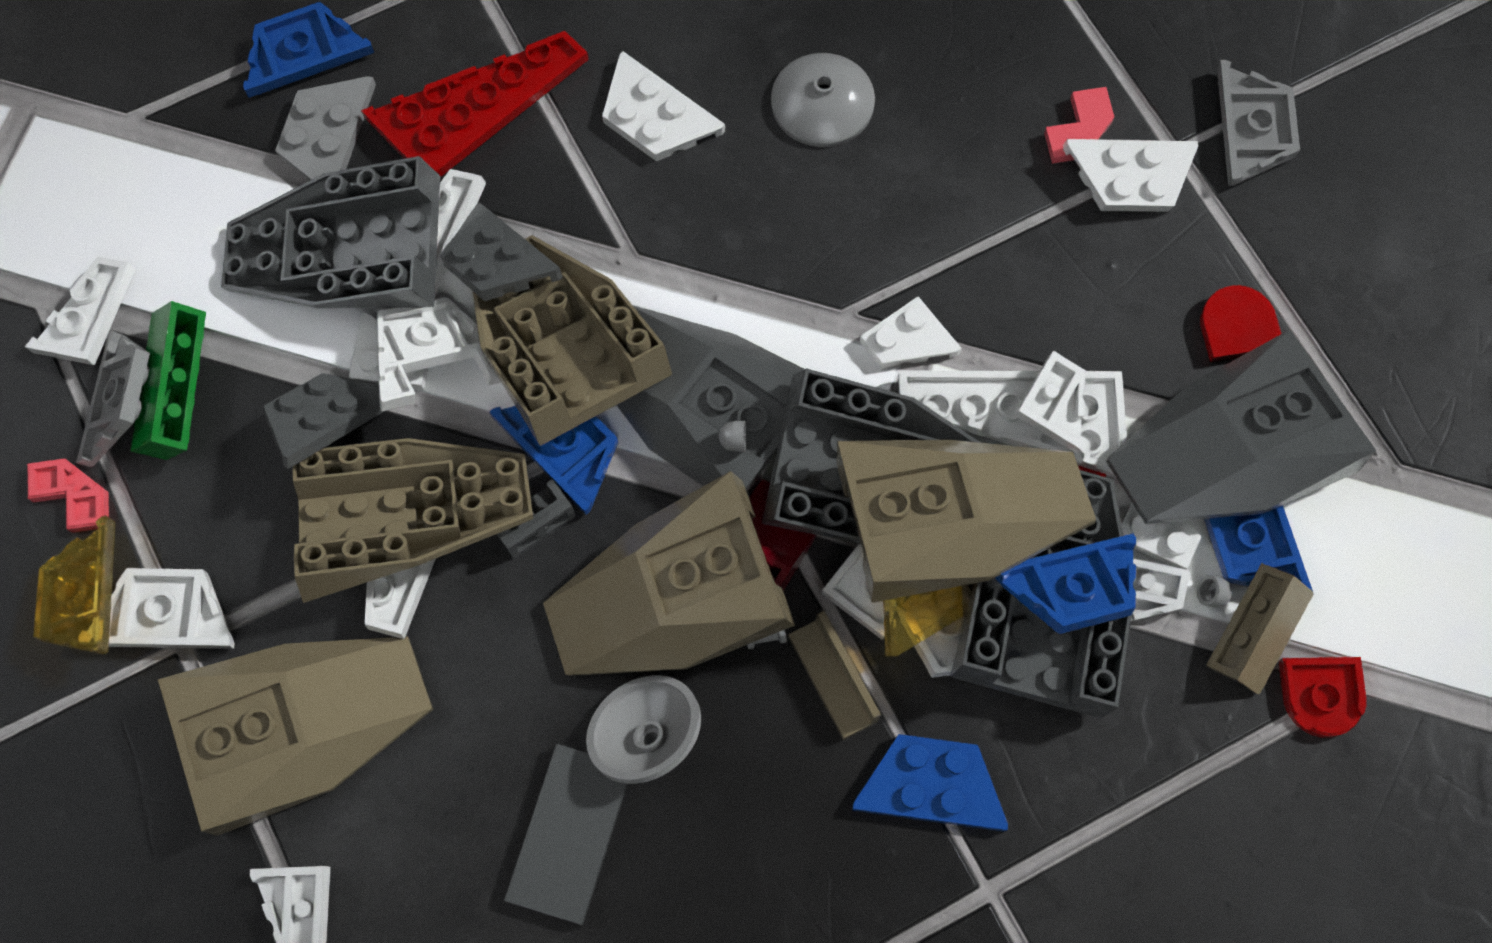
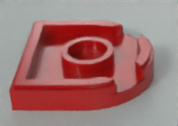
M1233 285L1219 289L1208 299L1200 316V326L1210 362L1239 358L1282 334L1275 310L1270 301L1259 291L1247 286Z
M1361 657L1282 658L1279 660L1284 706L1291 720L1301 730L1316 737L1332 738L1345 734L1356 726L1366 710L1367 703Z

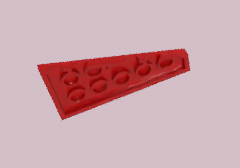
M562 31L527 45L525 51L506 57L505 54L493 58L494 63L479 69L476 66L470 67L424 85L423 91L404 97L403 94L391 98L392 103L377 109L371 106L361 110L364 118L404 159L420 156L441 177L589 60L588 53L566 31Z

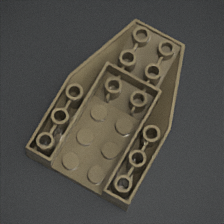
M531 235L525 238V240L560 267L562 279L552 282L550 276L530 281L528 282L530 289L516 293L509 292L502 297L484 301L473 291L472 293L481 350L541 446L671 376L672 371L663 342L612 279Z
M405 438L327 447L293 466V484L299 506V543L294 544V574L303 603L419 566L533 519L525 454Z
M958 440L837 441L836 465L844 496L849 497L864 552L863 571L872 603L989 581L1089 527L1096 521L1075 455L1071 451Z
M732 471L635 524L543 603L565 675L688 669L795 626L783 590L774 583L751 518L756 516L744 483Z
M408 636L405 639L390 637L282 644L158 679L200 829L202 832L215 836L333 791L433 710Z

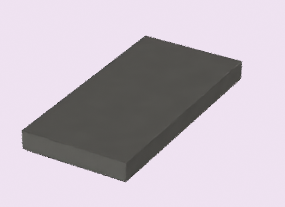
M556 744L504 901L583 926L628 784L619 783L604 776L595 767L588 753Z

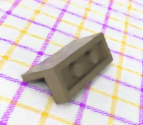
M1261 563L1206 666L1219 674L1239 682L1250 691L1260 694L1311 601L1314 592L1294 575Z
M825 611L817 614L816 621L788 634V639L843 740L878 723L881 716L880 711Z

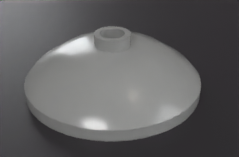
M831 53L809 54L792 61L777 76L771 93L772 112L781 129L796 141L815 147L837 146L857 137L868 125L875 104L873 85L864 70L853 61ZM820 85H827V86H829V88H827V89H822V88H820L819 86H820Z
M645 676L623 684L602 701L591 718L586 737L587 751L591 761L604 776L619 783H643L665 775L684 760L697 740L701 727V711L698 701L685 684L668 676Z

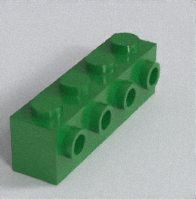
M170 301L151 313L146 351L150 353L147 364L150 373L146 383L142 386L139 397L142 406L140 414L135 420L131 452L168 460L187 451L195 403L194 397L201 347L204 338L205 311Z

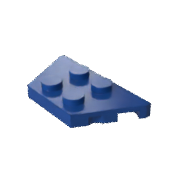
M317 2L254 25L252 36L254 45L249 52L248 58L250 71L248 81H244L243 87L250 98L375 52L367 38H361L352 31L348 23L341 18L335 17L329 8L321 2Z
M499 406L490 410L491 417L556 483L573 503L587 515L592 509L619 443L618 438L595 416L540 446L516 406L501 409Z
M1283 505L1264 514L1204 519L1223 579L1229 583L1249 587L1258 568L1263 563L1294 575L1312 590Z
M1133 533L1031 558L1000 574L995 579L1058 634L1131 616L1136 608V591L1133 587V582L1136 579V564H1133V549L1136 546V537Z
M898 734L852 807V811L1002 832L1008 831V822L980 749L975 744Z

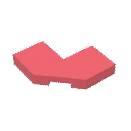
M1107 87L1072 92L1070 99L1076 123L1046 127L1044 135L1052 164L1074 160L1071 154L1066 155L1063 151V144L1067 139L1099 140L1103 133L1107 131L1114 119Z
M65 458L27 464L28 499L35 503L66 498V529L74 533L109 528V493Z

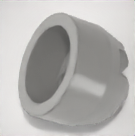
M732 421L724 424L718 435L721 445L726 450L732 452H745L746 422Z
M1204 576L1197 587L1199 602L1211 607L1224 606L1232 598L1229 582L1218 576Z

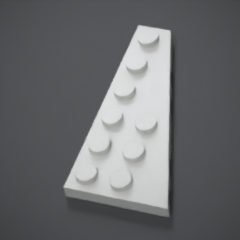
M899 370L898 394L915 398L964 431L1012 446L1071 451L1015 416L1017 409L1039 371ZM1085 371V388L1082 392V397L1085 401L1084 417L1081 418V438H1084V445L1074 455L1079 466L1115 477L1106 460L1127 441L1122 371Z

